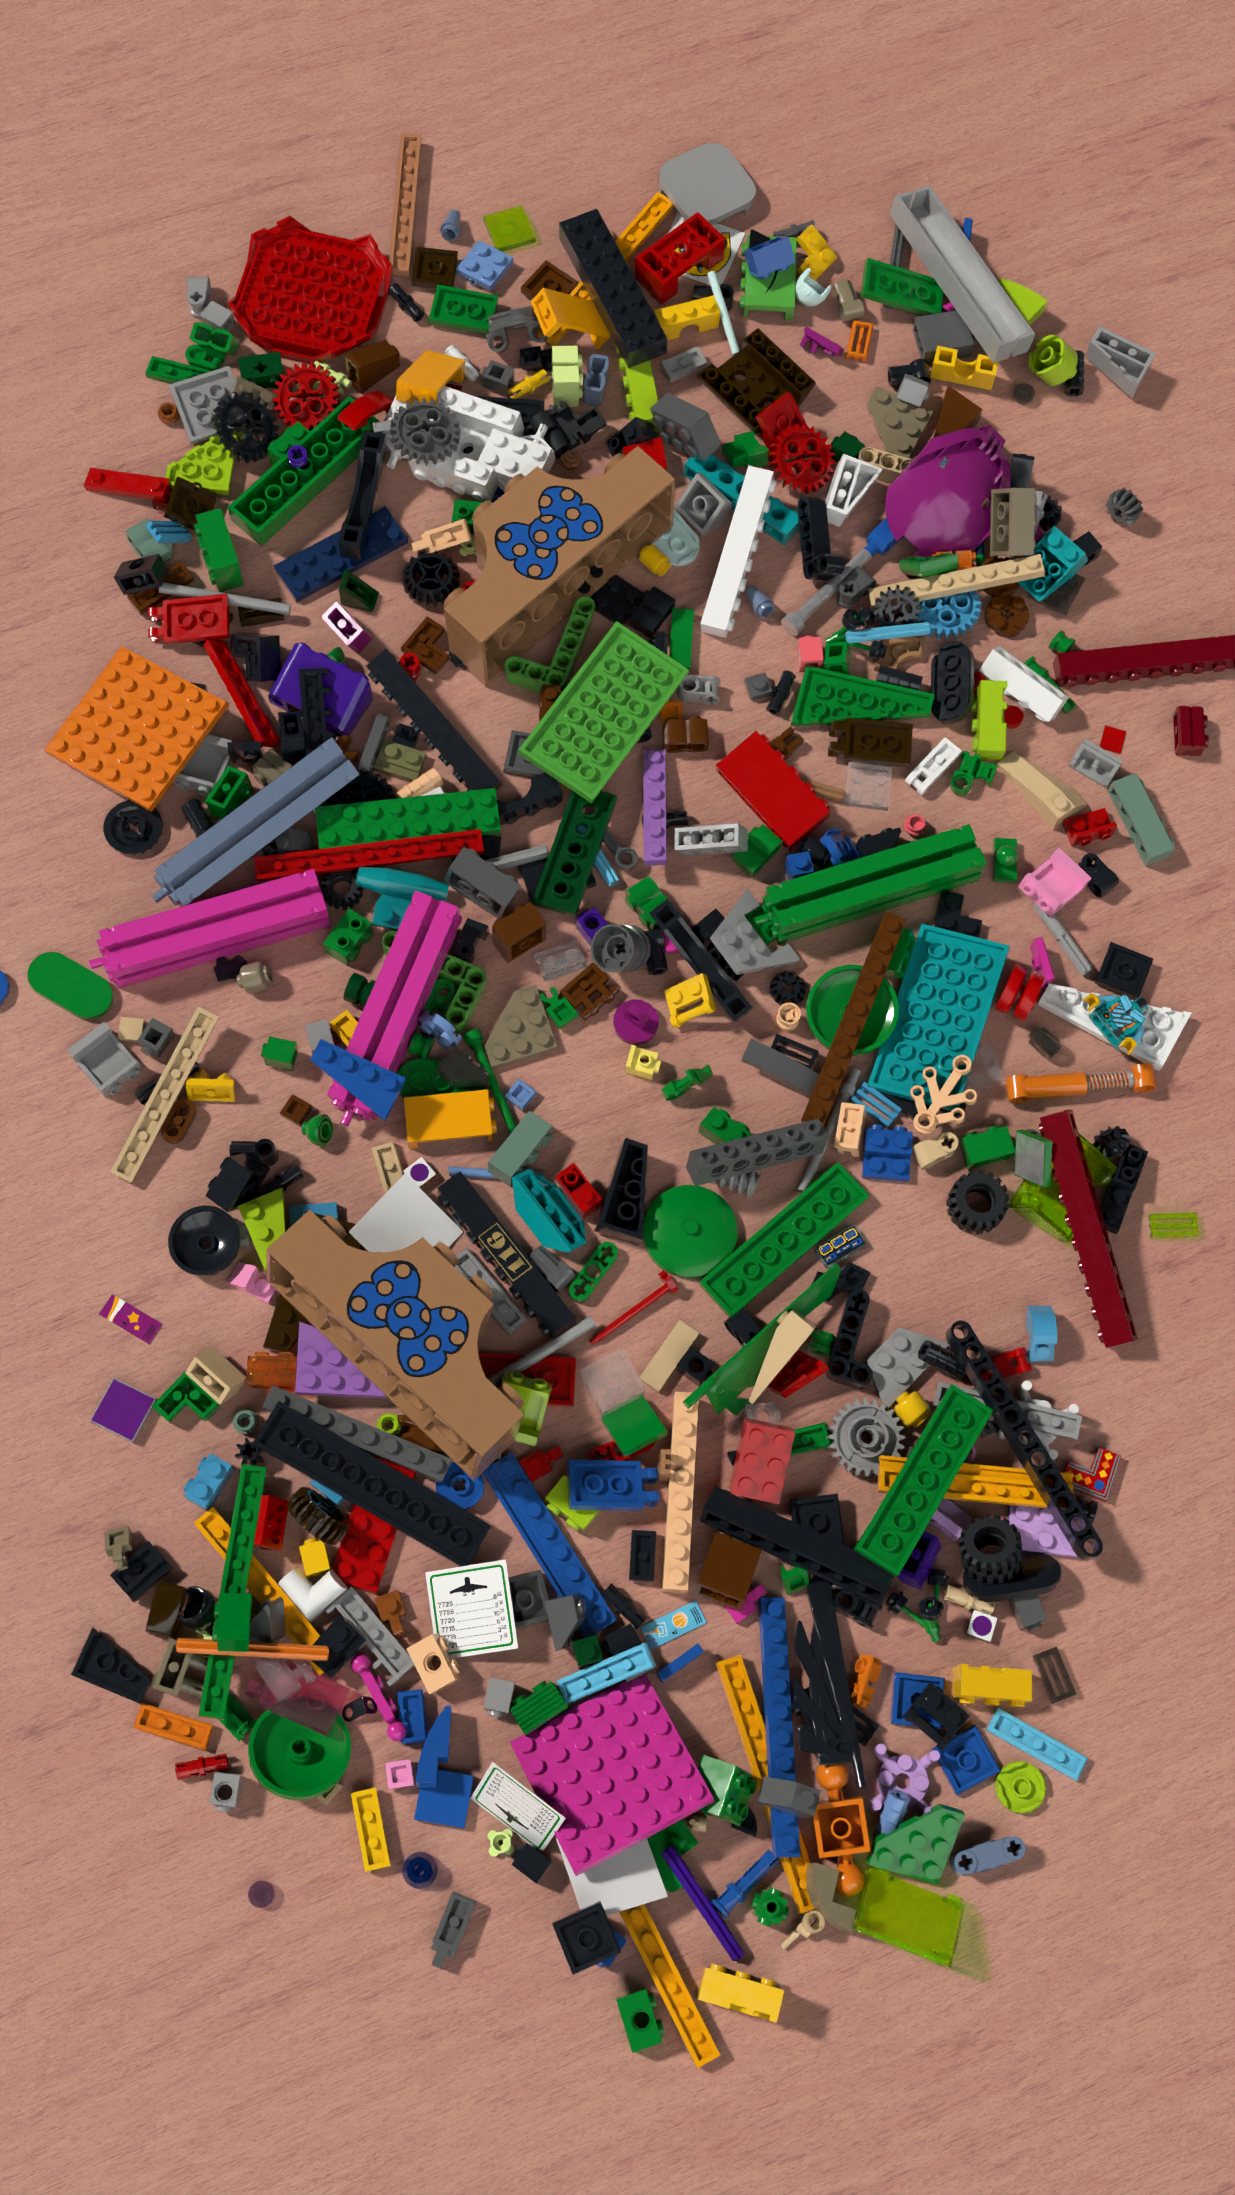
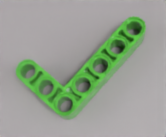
M587 596L577 599L550 667L517 656L509 657L504 664L507 682L540 693L543 685H552L551 683L558 682L560 683L559 687L562 693L569 683L594 620L595 603L593 599ZM582 609H587V610H589V611L583 612V611H581V610H582ZM575 627H580V628H582V629H581V630H575V629H573V628H575ZM572 645L574 648H567L566 646ZM560 664H566L567 666L561 667V666H559V665H560ZM511 669H518V671H516V672H512V671H510V670H511ZM537 675L539 678L534 679L531 676Z
M390 931L383 936L382 943L386 956L390 950L388 944L394 941L397 934L395 931ZM447 954L437 979H449L458 987L446 1012V1020L456 1029L453 1033L457 1034L466 1029L486 989V973L475 965ZM452 969H459L461 971L457 975L450 973ZM473 978H480L482 980L478 984L470 982ZM464 997H469L472 999L471 1002L466 1004L462 1003L460 1000ZM454 1017L462 1018V1021L459 1023H453L450 1020Z

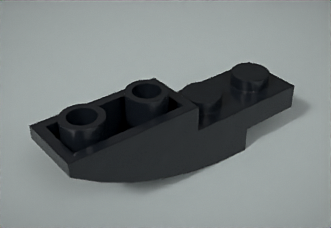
M1131 1144L1121 1153L1100 1205L1107 1231L1116 1235L1120 1230L1129 1201L1136 1188L1148 1151Z

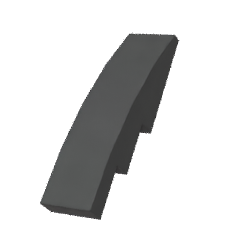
M754 1039L750 1040L741 1060L748 1065L762 1070L763 1075L783 1083V1087L807 1098L811 1097L819 1074Z

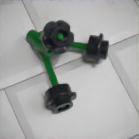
M862 606L859 608V611L846 610L842 617V624L844 626L837 632L832 633V636L826 638V643L846 642L845 633L847 631H853L861 626L873 625L874 612L869 607L865 609ZM874 640L871 646L861 643H848L849 646L870 651L869 657L874 658L876 662L879 661V658L885 657L887 646L884 645L882 640Z
M931 1569V1574L927 1575V1584L934 1586V1597H928L919 1603L922 1618L905 1606L908 1599L902 1595V1591L898 1594L893 1592L886 1601V1604L889 1606L887 1608L888 1612L892 1611L897 1615L902 1610L917 1621L922 1628H925L926 1633L930 1634L932 1642H937L941 1640L939 1633L941 1628L938 1619L944 1609L943 1603L939 1601L940 1586L946 1587L950 1576L946 1575L945 1570Z

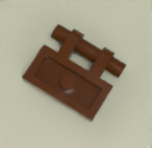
M593 962L561 989L559 994L562 997H566L575 1010L580 1005H583L586 1009L580 1013V1016L586 1021L591 1016L597 1015L603 1005L613 1001L619 989L615 985L609 989L604 986L609 981V978ZM595 992H598L601 996L592 1002L589 998Z

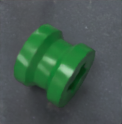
M1061 630L1053 638L1048 648L1056 650L1058 653L1069 652L1076 640L1068 638L1065 632Z
M416 1032L410 1043L408 1053L412 1055L419 1054L421 1058L426 1060L432 1051L434 1038H425L421 1033Z
M813 1330L811 1335L813 1340L809 1343L807 1349L818 1355L830 1356L832 1351L830 1346L834 1343L836 1337L823 1330Z

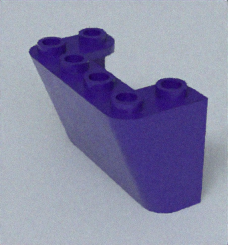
M295 643L268 695L269 702L287 712L291 709L290 704L301 710L298 670L329 668L330 674L322 675L323 688H331L332 694L324 695L325 710H332L334 716L325 717L327 733L335 732L338 739L343 735L350 736L373 701L368 677L363 673H356L350 670L348 666L341 662L336 663L324 653H317L311 650L305 643Z

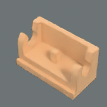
M841 1103L834 1148H837L838 1153L844 1154V1151L851 1152L853 1157H860L867 1116L865 1105Z

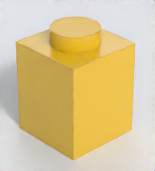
M312 1538L305 1540L304 1545L299 1546L307 1578L323 1575L331 1570L325 1543L321 1540L319 1541V1539Z

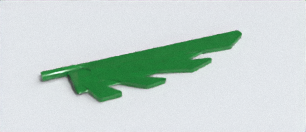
M834 1264L713 1375L682 1401L684 1406L688 1409L691 1408L706 1394L717 1414H720L726 1408L732 1414L738 1415L750 1403L748 1398L738 1396L747 1387L755 1386L775 1331L780 1325L777 1322L779 1317L785 1310L790 1313L793 1309L806 1317V1315L832 1295L840 1275V1266Z

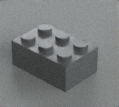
M667 393L650 408L653 415L652 420L660 432L659 437L662 438L665 444H670L677 450H682L692 458L695 457L701 461H704L721 446L707 411L670 393Z
M465 847L462 848L449 867L443 881L496 918L503 916L521 887L516 878L509 874L505 875L499 871V868L494 863L484 861L476 851L466 849Z

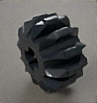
M1051 495L1048 496L1045 502L1044 516L1039 521L1040 527L1045 532L1049 528L1052 529L1053 526L1056 527L1062 517V506L1058 505V499L1052 501Z

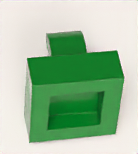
M793 1565V1569L788 1571L785 1570L784 1566L781 1567L783 1588L787 1595L809 1586L806 1570Z

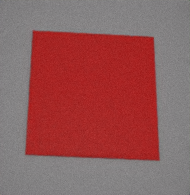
M1105 725L1100 747L1121 754L1126 731Z

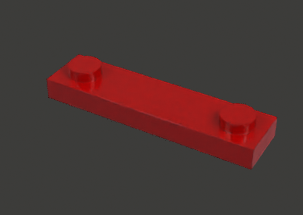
M90 468L83 486L87 491L165 502L172 483L169 478Z

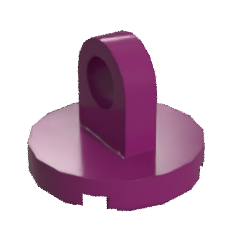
M632 999L624 1002L617 1008L613 1019L616 1035L622 1041L631 1045L644 1044L650 1041L655 1036L659 1025V1017L656 1010L650 1003L643 1000Z

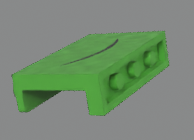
M747 235L746 243H742L741 256L745 257V261L741 262V274H745V278H741L740 291H744V296H740V309H743V317H748L749 310L785 312L784 320H793L795 309L796 238L789 237L795 263L790 264L789 268L784 271L775 270L771 272V276L759 279V277L750 275L744 253L749 248L750 235ZM767 236V237H769L770 240H771V239L776 238L777 236Z

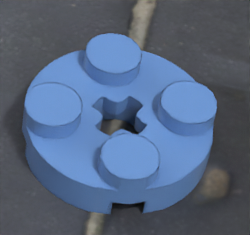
M425 1010L419 1018L421 1022L420 1030L428 1036L432 1034L438 1039V1044L446 1050L450 1047H456L462 1040L460 1034L456 1037L453 1033L456 1029L440 1015L435 1013L431 1016L428 1015L430 1010Z

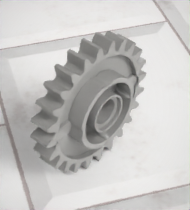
M867 1398L863 1399L862 1404L855 1399L853 1400V1407L846 1403L844 1404L845 1411L838 1409L839 1417L833 1416L831 1418L835 1425L827 1427V1429L833 1432V1434L826 1437V1439L833 1441V1444L829 1445L828 1449L835 1450V1453L831 1456L832 1458H840L838 1466L846 1464V1472L853 1468L855 1476H858L861 1471H863L864 1477H868L870 1471H872L874 1476H877L879 1457L881 1455L901 1457L897 1450L904 1449V1446L899 1443L900 1440L905 1439V1436L899 1434V1431L904 1429V1426L896 1425L900 1417L892 1418L893 1409L888 1412L885 1411L886 1403L878 1407L876 1399L871 1404H869ZM862 1431H866L871 1435V1442L869 1444L862 1442L860 1438Z

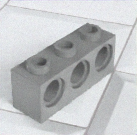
M739 823L675 828L674 850L683 856L748 851V829Z

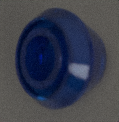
M425 1852L411 1854L405 1860L402 1869L406 1883L416 1889L430 1886L436 1879L438 1872L436 1861Z

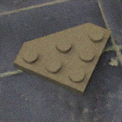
M877 386L867 404L869 414L874 419L877 433L884 443L885 452L910 458L934 411L898 399L897 395Z
M536 985L514 991L489 1036L484 1049L492 1070L557 1050V1044Z

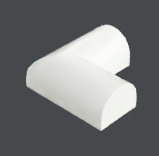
M299 1567L290 1571L278 1583L309 1622H313L348 1589L332 1569L315 1585L310 1582Z

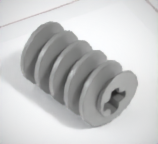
M755 1171L721 1179L720 1187L724 1188L729 1183V1190L733 1191L738 1186V1194H742L746 1189L747 1197L750 1198L755 1192L761 1172L757 1176Z

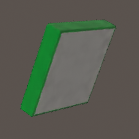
M1023 1129L1016 1130L1015 1176L1041 1187H1050L1052 1140Z

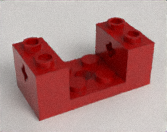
M697 212L635 257V279L662 305L677 294L678 278L699 262L709 271L724 260L725 237ZM677 248H683L686 251L683 253H678L675 250Z

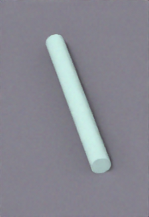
M711 271L707 273L720 310V317L732 355H735L740 349L716 273Z

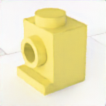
M631 1045L625 1073L652 1080L653 1074L659 1073L661 1060H658V1053ZM642 1059V1060L649 1061V1062L646 1063V1064H643V1063H641L640 1060Z

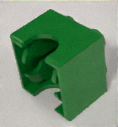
M703 1755L698 1770L710 1790L714 1802L703 1807L700 1811L711 1817L740 1826L748 1814L747 1804L749 1798L756 1790V1776L736 1765Z

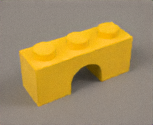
M714 295L654 310V315L664 331L667 341L679 338L680 331L688 325H696L699 333L719 328L720 310Z
M937 346L930 374L932 379L992 390L998 362L993 363L989 356L978 354L977 359L973 362H964L957 357V349Z

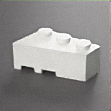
M843 454L836 466L825 501L828 523L840 527L876 482L883 469Z

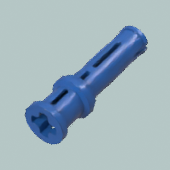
M769 1849L735 1883H729L726 1886L727 1889L717 1899L711 1900L716 1910L725 1919L729 1917L728 1913L739 1902L743 1903L745 1901V1895L780 1862L777 1858H773V1854Z

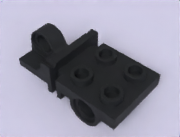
M562 400L560 401V409L557 405H554L553 410L549 412L544 410L536 414L531 419L530 425L524 428L523 435H535L540 424L546 425L548 430L544 436V441L553 449L555 458L558 459L562 454L580 444L579 438L585 444L591 440L594 433L607 425L595 406L577 418L567 402Z

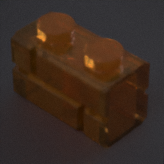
M255 1352L254 1356H248L247 1387L271 1389L273 1385L280 1389H295L297 1357L293 1356V1353L280 1352L278 1356H269L267 1352Z

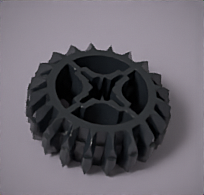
M426 550L425 555L418 552L417 558L411 556L410 563L406 562L405 569L402 571L404 591L406 594H409L411 600L416 599L418 605L421 602H424L426 607L429 603H433V606L436 607L437 602L444 605L445 599L449 594L460 586L458 566L456 563H453L451 557L446 558L445 553L439 556L436 550L433 554H429V551ZM419 574V582L416 584L414 578ZM444 574L448 576V580L445 584L442 583Z

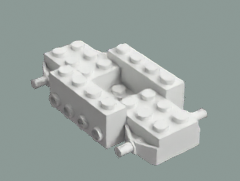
M444 386L438 393V404L442 402V409L449 407V414L455 413V420L459 421L461 432L457 450H452L451 457L445 455L444 462L438 458L436 465L432 460H429L428 466L425 465L424 460L416 464V458L409 462L414 477L419 480H428L439 487L451 488L458 494L465 493L471 495L478 501H491L497 487L499 486L504 491L507 483L517 474L521 473L526 476L537 466L549 474L556 458L553 449L544 441V436L548 430L546 425L540 424L535 435L522 436L524 426L519 411ZM395 396L384 421L392 420L391 418H394V413H399V407L405 408L406 403L396 400ZM385 434L387 450L391 453L386 466L394 469L398 459H408L409 455L401 456V449L395 450V443L391 442L392 435ZM470 446L474 448V450L469 454L463 453V450L466 447Z

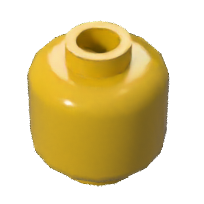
M905 1391L895 1399L898 1404L895 1406L894 1412L908 1427L913 1425L916 1428L930 1416L928 1414L930 1405L917 1391L910 1394Z

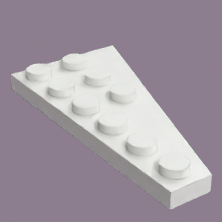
M1049 983L1038 1006L1110 1044L1089 1019L1093 1010L1089 1012L1087 1010L1089 1004L1082 1002L1090 993ZM1091 992V993H1093V994H1095V995H1097V996H1100L1099 993ZM1148 1005V1008L1141 1012L1146 1020L1142 1024L1144 1032L1140 1044L1136 1046L1130 1056L1143 1063H1150L1154 1069L1160 1071L1192 1012H1178L1167 1007L1158 1008ZM1121 1047L1119 1049L1125 1053L1128 1052V1050L1125 1047Z

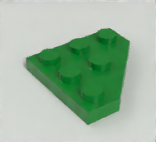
M938 1804L930 1808V1812L920 1817L914 1816L899 1824V1828L887 1834L882 1833L876 1836L866 1859L868 1865L938 1885L964 1820L965 1813L963 1810Z

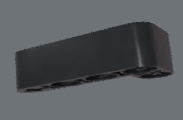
M802 496L798 501L797 510L803 573L805 578L809 580L828 581L843 573L845 559L842 555L831 554L825 500L819 497Z
M862 1289L853 1290L845 1302L836 1338L827 1363L829 1370L826 1372L829 1380L855 1389H864L873 1378L872 1369L868 1365L853 1360L870 1301L868 1293ZM859 1298L861 1304L857 1312L853 1311L855 1306L854 1300ZM848 1319L855 1321L857 1328H848L845 1321ZM838 1343H848L850 1350L847 1352L842 1351ZM832 1365H841L844 1370L843 1373H834ZM855 1372H863L866 1375V1381H858L855 1378Z

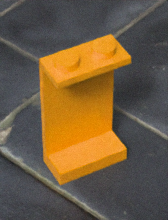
M542 288L530 301L544 336L551 337L562 326L590 334L595 349L598 350L611 337L593 301Z
M426 350L397 379L396 400L405 403L408 401L414 405V399H417L419 403H422L423 398L426 399L427 403L434 399V405L437 406L438 393L450 380L463 382L466 360Z
M488 1090L404 1098L409 1149L418 1148L419 1142L488 1136V1141H493L492 1133H497L496 1119H491L490 1111H495L494 1099L489 1097Z

